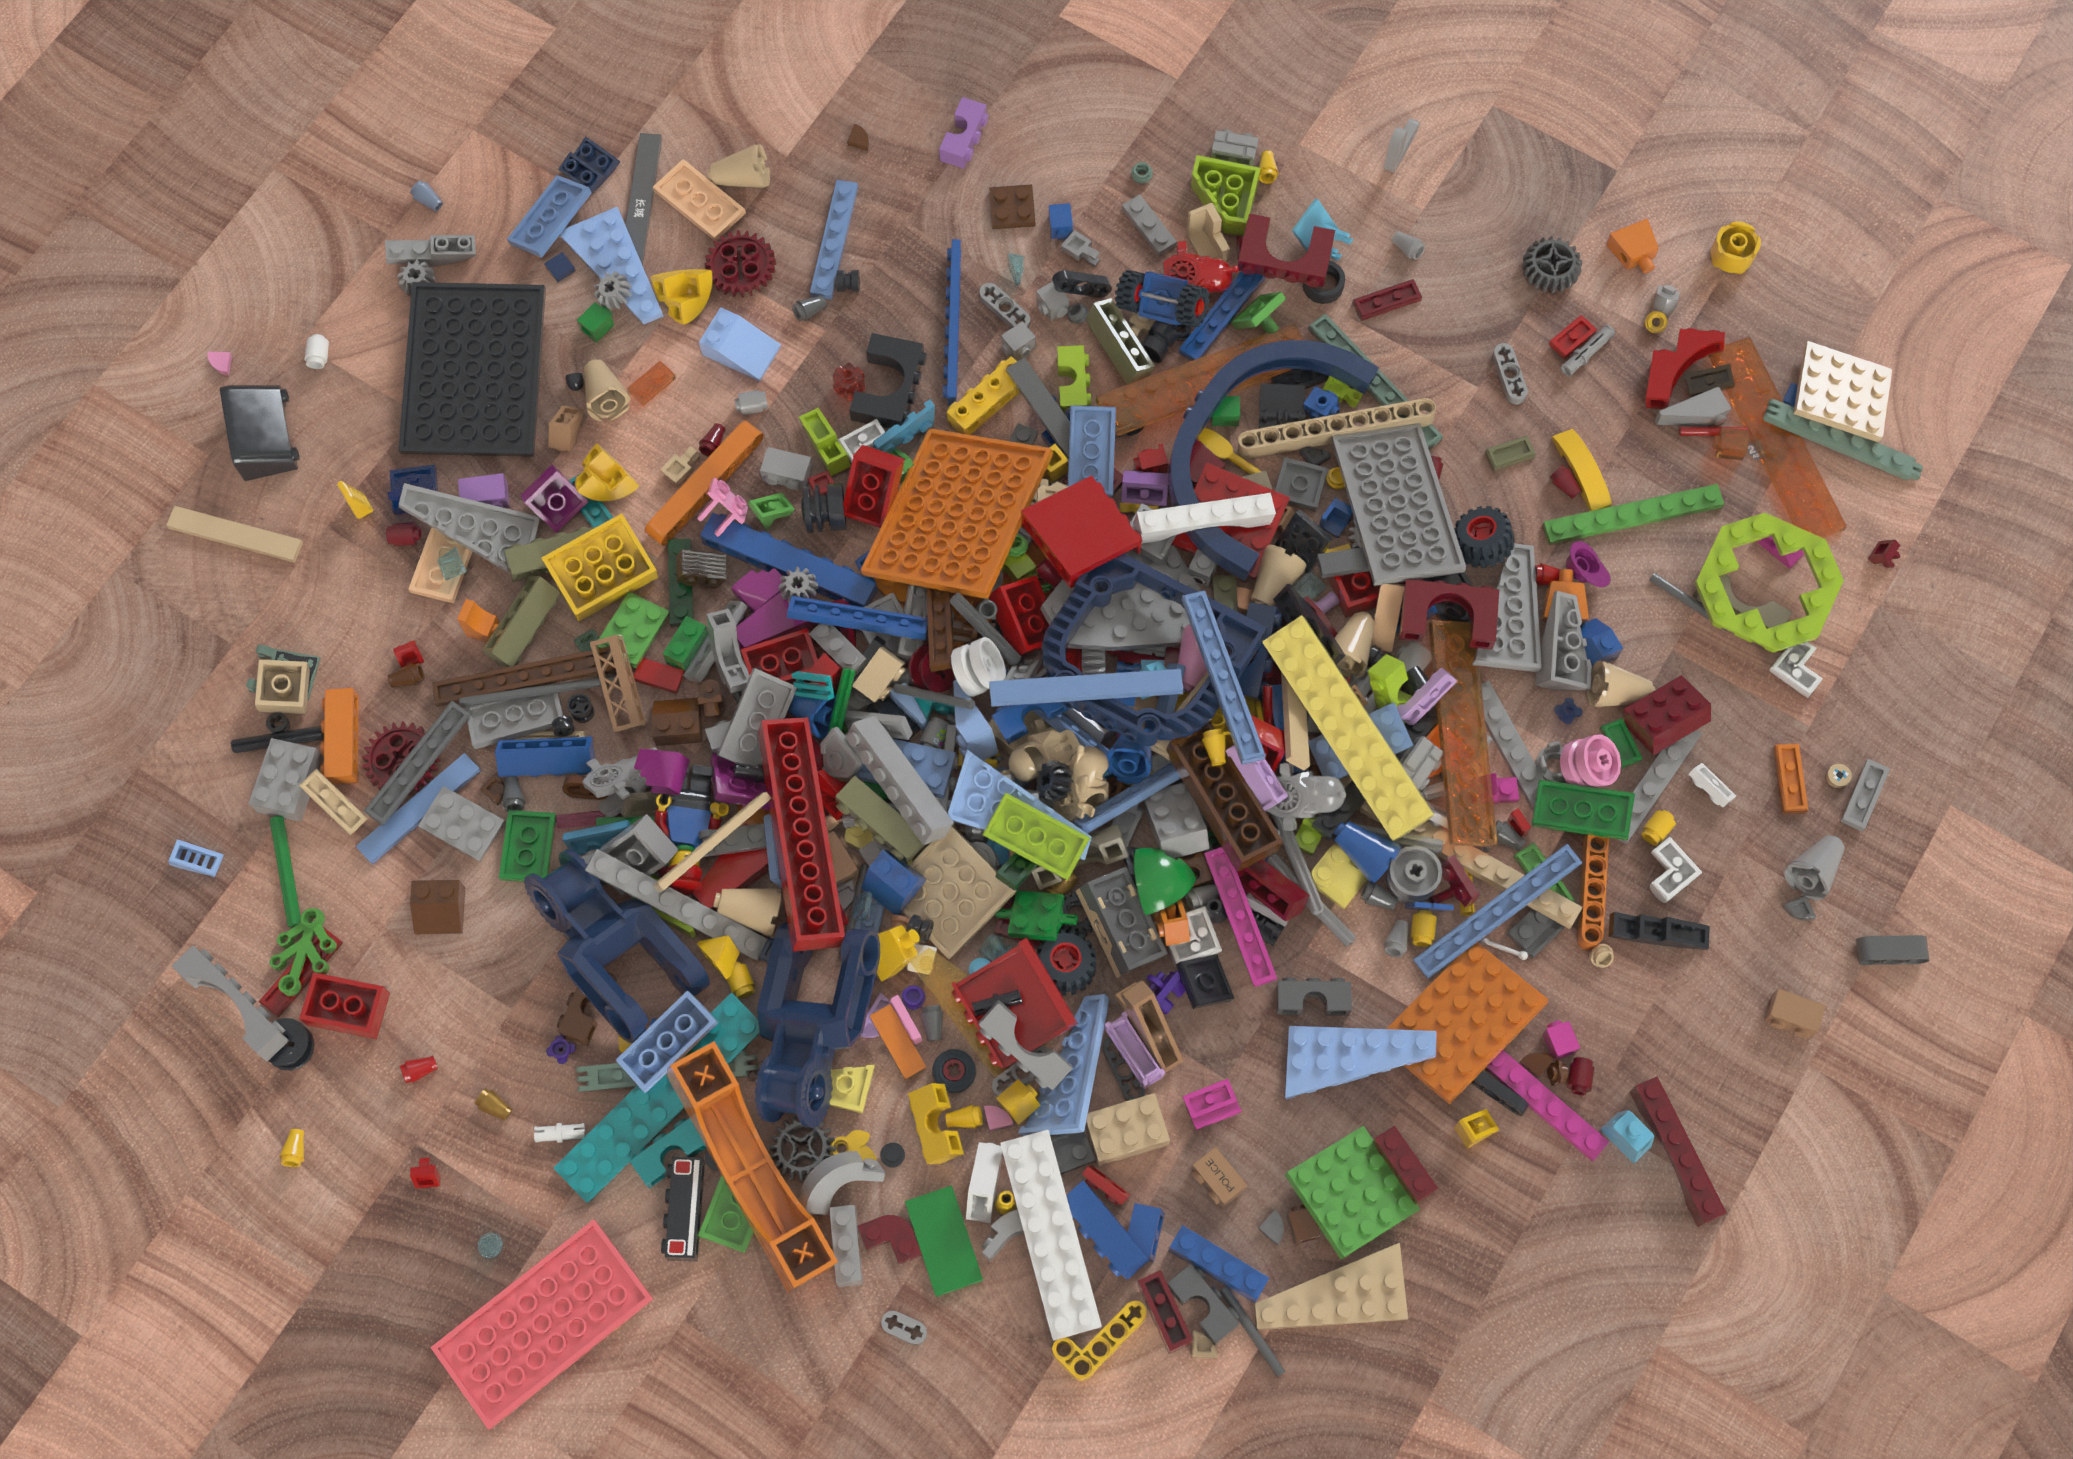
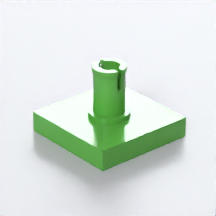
M1282 292L1261 294L1230 323L1235 329L1252 328L1260 324L1267 336H1270L1279 329V326L1269 314L1286 298Z

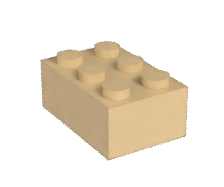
M1155 1093L1087 1114L1085 1125L1098 1167L1169 1146L1170 1138Z

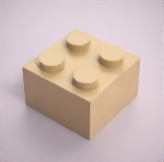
M884 646L880 647L852 686L874 702H877L879 699L883 701L893 689L890 687L892 681H899L906 671L903 668L906 662Z
M259 660L255 706L258 712L306 714L310 675L308 663Z

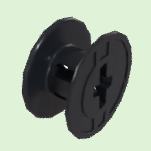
M292 1018L278 1019L276 1021L286 1030L283 1035L294 1046L285 1045V1048L282 1047L268 1062L281 1070L292 1071L301 1068L309 1061L313 1054L315 1045L313 1035L300 1022Z

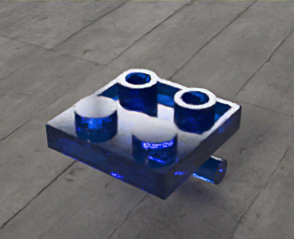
M435 464L390 470L391 491H388V499L392 501V512L394 515L407 513L399 508L404 483L438 492L437 468Z

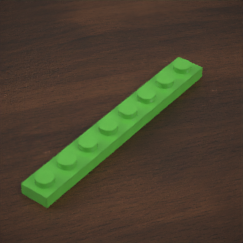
M1718 484L1552 519L1544 521L1542 526L1548 544L1552 545L1719 509L1724 506V501Z

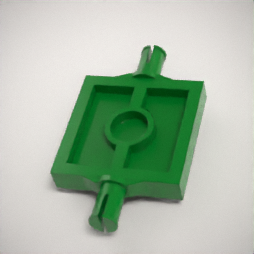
M1017 890L1011 909L1000 908L996 913V918L1010 919L1008 935L1012 938L1056 941L1062 924L1077 925L1078 921L1077 915L1063 913L1064 895Z

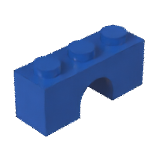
M1061 702L1006 705L999 707L992 717L1009 745L1029 733L1024 725V718L1028 712L1040 710L1050 721L1069 709L1063 706Z

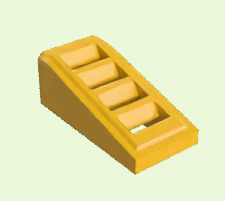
M343 481L337 483L338 488L356 518L360 519L373 512L372 506L362 492Z

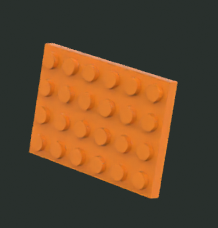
M1477 942L1458 956L1386 1029L1437 1032L1436 1057L1403 1066L1450 1105L1548 1004V998Z

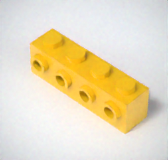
M1012 356L1006 361H1001L997 365L996 370L990 375L986 374L974 389L970 388L967 390L959 402L952 403L947 410V422L959 433L971 435L1019 394L1020 391L1006 373V368L1017 361Z

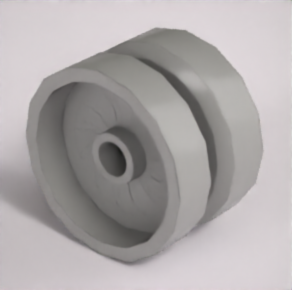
M1420 846L1403 848L1399 851L1396 858L1391 860L1385 879L1388 891L1403 904L1428 901L1441 882V863L1436 855L1427 848Z

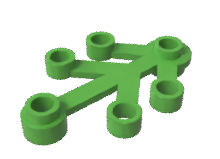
M306 909L301 915V922L289 931L279 934L277 937V943L286 950L272 956L269 961L270 966L276 971L283 970L286 967V961L295 956L290 974L282 977L278 985L280 991L287 996H294L300 992L301 983L299 977L307 955L313 964L312 969L315 973L326 975L330 969L329 964L321 959L311 942L315 933L320 940V948L325 953H332L337 947L336 942L327 935L322 926L325 921V915L320 909ZM303 933L302 938L293 944L294 938ZM331 942V945L328 948H325L326 945Z

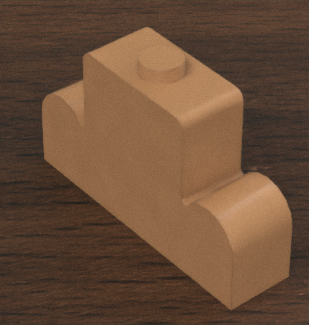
M1140 981L1115 994L1122 1012L1127 1013L1128 1021L1159 1068H1163L1166 1073L1182 1063L1183 1058L1153 991L1143 981Z

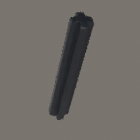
M321 726L233 739L231 741V749L234 753L268 748L271 738L295 744L324 739V734L322 733Z

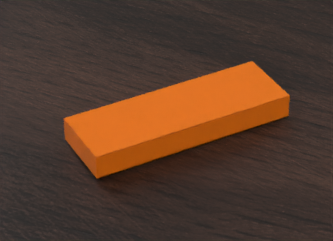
M1776 744L1774 746L1782 812L1783 814L1807 813L1808 804L1799 744Z
M891 1004L869 1015L904 1080L926 1068Z

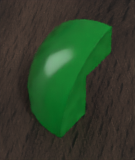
M1135 849V879L1145 915L1171 906L1184 897L1193 887L1196 876L1182 859L1178 858L1175 860L1165 855V851L1160 849Z

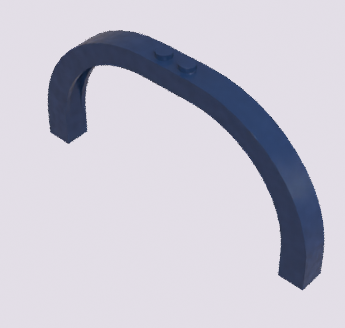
M1307 340L1272 342L1250 349L1235 357L1216 373L1204 391L1199 390L1194 399L1196 403L1193 407L1189 406L1183 415L1185 420L1176 436L1168 469V486L1172 506L1199 503L1190 476L1192 448L1224 398L1243 381L1272 370L1304 369L1331 376L1365 394L1375 379L1379 367L1345 349ZM1218 526L1185 532L1194 545L1211 561L1246 581L1260 555L1227 535Z

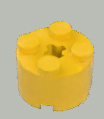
M1735 221L1729 225H1724L1719 230L1711 247L1712 265L1728 273L1743 274L1752 265L1760 249V236H1757L1754 232L1755 229L1745 222Z

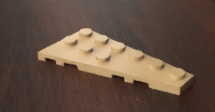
M1400 1243L1255 1303L1256 1329L1266 1330L1407 1320L1408 1312Z

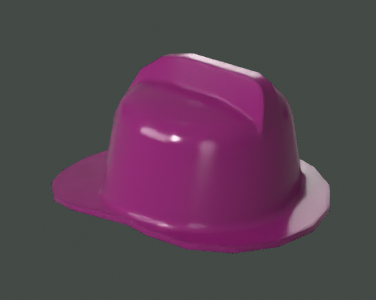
M1576 541L1571 545L1570 555L1566 560V568L1573 570V578L1582 583L1589 582L1597 587L1608 586L1611 581L1610 574L1599 560L1593 548L1580 541Z

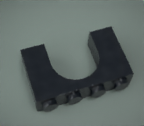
M872 333L866 351L868 363L894 368L902 374L904 381L896 392L887 396H876L855 391L849 410L851 421L864 424L877 419L883 428L890 429L894 425H903L904 421L908 418L907 416L911 413L909 407L910 404L914 405L916 391L914 390L915 386L920 384L922 377L920 368L921 365L925 366L927 353L924 352L923 343Z

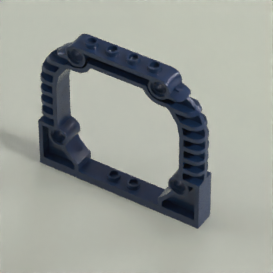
M1122 554L1086 572L1076 581L1074 590L1047 628L1043 637L1041 652L1047 675L1049 677L1083 675L1077 667L1066 661V649L1091 610L1095 606H1107L1112 599V594L1133 589L1138 582L1161 594L1163 598L1172 600L1184 608L1181 600L1182 596L1198 591L1126 554ZM1207 596L1236 677L1239 680L1262 644L1267 627ZM1209 676L1195 698L1184 709L1168 715L1153 708H1143L1136 711L1113 698L1061 702L1066 708L1074 709L1082 713L1085 718L1101 723L1107 730L1116 731L1128 741L1137 742L1143 746H1153L1158 740L1168 741L1192 735L1203 729L1220 707ZM1143 729H1151L1152 732H1146Z

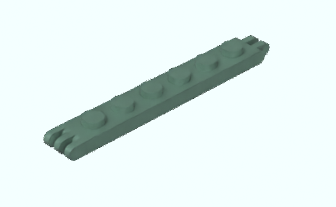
M1775 399L1769 400L1763 417L1764 421L1901 479H1920L1923 466L1916 463L1914 457L1873 440L1793 414L1794 407Z
M742 1051L728 1065L734 1077H747L748 1071H757L758 1065L748 1066V1062L757 1061V1055L747 1056V1051ZM619 1063L576 1067L577 1073L586 1072V1076L577 1077V1082H587V1086L577 1087V1092L637 1086L635 1081Z

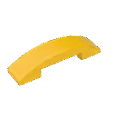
M1573 429L1552 436L1551 439L1560 456H1565L1583 490L1581 495L1589 511L1612 506L1610 494L1599 467L1580 436Z

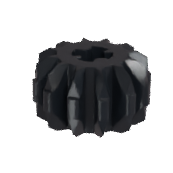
M1055 760L1042 764V770L1037 771L1039 776L1035 780L1038 782L1036 790L1040 792V797L1054 802L1067 798L1068 792L1072 791L1071 783L1074 782L1071 779L1073 772L1070 770L1069 765Z

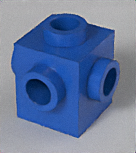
M1316 386L1303 403L1305 414L1309 415L1311 419L1340 413L1338 397L1329 390L1324 391Z

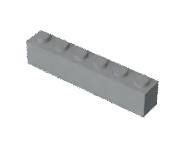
M872 716L853 722L845 738L921 843L925 845L945 838L954 822L877 717Z

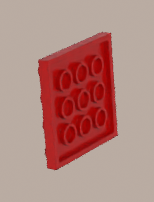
M1206 462L1194 489L1199 503L1271 493L1276 515L1270 525L1251 528L1218 526L1227 535L1260 554L1256 565L1248 578L1255 580L1264 549H1266L1267 545L1271 544L1290 497ZM1185 532L1177 534L1171 544L1195 555L1198 549Z

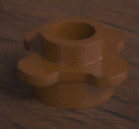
M1556 1059L1555 1063H1551L1547 1069V1076L1551 1086L1555 1087L1557 1083H1565L1568 1079L1567 1065L1562 1063L1560 1059Z

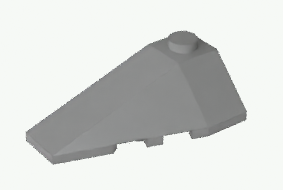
M1560 591L1554 592L1541 644L1542 669L1536 672L1535 686L1552 690H1590L1592 665L1590 659L1587 660L1585 646H1587L1586 638L1582 637L1580 628L1582 619L1576 595Z

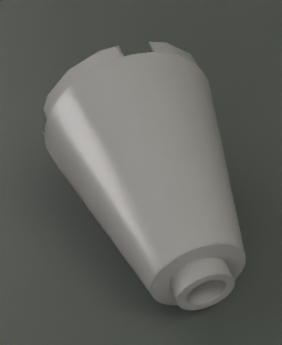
M1830 835L1823 837L1788 864L1784 875L1789 886L1793 890L1797 887L1803 892L1801 895L1806 896L1808 899L1822 900L1831 890L1845 850L1844 844L1838 837Z

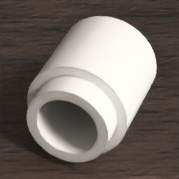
M314 334L306 339L304 360L310 368L322 369L327 363L329 341L323 335Z

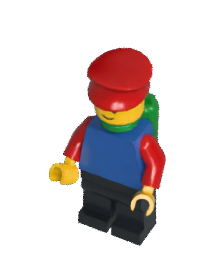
M692 765L689 769L688 766L680 795L660 794L656 799L659 808L655 809L654 823L678 848L675 855L665 865L668 866L665 874L702 844V841L699 840V831L719 829L722 821L720 816H725L729 811V806L726 803L719 804L714 802L710 805L713 767ZM699 861L668 887L685 896L699 891L703 886L701 883L702 870L699 867Z

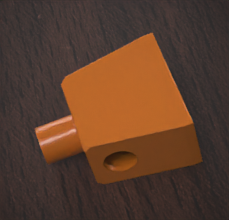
M1647 218L1610 233L1606 245L1626 269L1639 266L1644 274L1655 269L1652 260L1658 252V244Z
M1559 570V581H1551L1547 587L1541 621H1547L1554 592L1560 591L1577 596L1582 624L1589 620L1584 583L1573 582V570Z

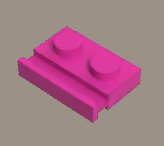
M1228 1079L1182 1097L1196 1131L1242 1112Z

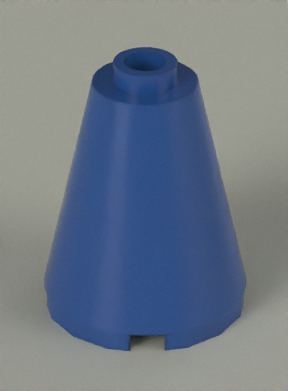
M794 694L787 712L794 718L808 717L811 733L819 739L825 738L828 734L836 695L834 694V698L831 700L795 696Z
M1143 729L1146 732H1151V729ZM1121 735L1106 754L1109 763L1107 772L1110 775L1112 772L1117 776L1116 780L1120 782L1137 784L1142 782L1144 778H1148L1151 773L1152 750L1150 746L1130 742Z
M1347 821L1345 824L1340 822L1333 832L1336 835L1334 841L1371 883H1375L1389 867V863L1392 859L1396 858L1402 847L1397 842L1350 821Z

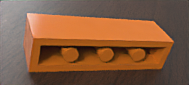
M353 687L326 689L325 698H322L321 701L322 710L325 712V720L321 721V729L324 734V741L321 742V752L324 756V763L321 764V774L333 785L358 783L359 695Z

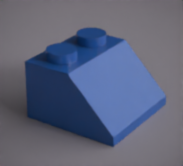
M882 850L868 868L861 888L893 915H901L927 879L903 860L899 861L890 854L891 850Z

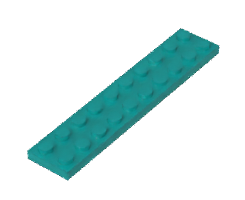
M732 993L711 1012L718 1024L684 1057L715 1041L729 1065L760 1034L758 1019ZM666 1074L646 1093L637 1085L553 1167L586 1203L589 1204L630 1163L636 1151L646 1147L685 1109Z

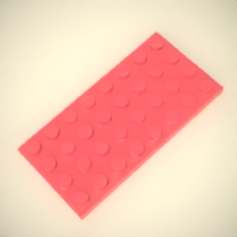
M593 1219L430 1348L487 1429H492L653 1301L654 1298L598 1222Z

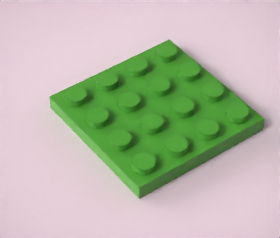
M1364 1126L1285 1174V1177L1341 1260L1420 1210L1419 1206L1414 1204L1372 1143V1137Z

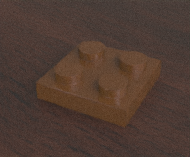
M1032 184L989 187L992 230L1036 226Z

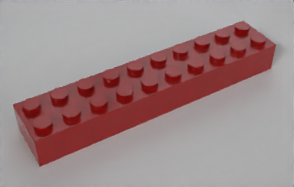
M805 717L761 720L758 740L766 790L771 797L768 802L792 952L838 948L845 938L809 719Z

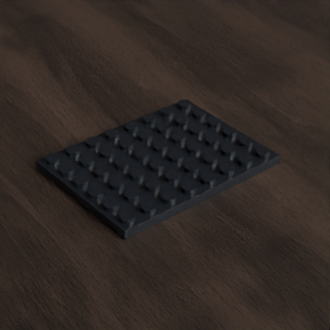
M412 282L398 449L400 454L534 457L546 296L545 285Z

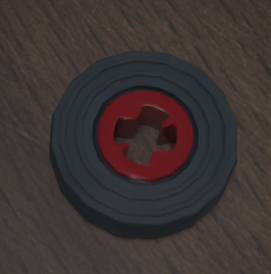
M949 1049L942 1052L935 1059L932 1067L933 1078L936 1084H945L947 1092L960 1093L967 1090L973 1083L976 1076V1066L972 1057L966 1052L959 1049ZM954 1065L958 1066L960 1074L958 1076L954 1074V1077H951L948 1068L950 1066L954 1068Z

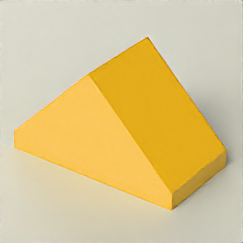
M729 935L701 940L696 943L716 970L725 979L729 978L740 953Z
M1487 1109L1461 1119L1454 1127L1467 1149L1500 1130Z

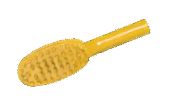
M1204 428L1198 439L1219 459L1230 460L1250 475L1262 472L1235 454L1232 445L1220 434Z

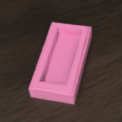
M898 995L891 998L890 1003L914 1045L921 1043V1035Z

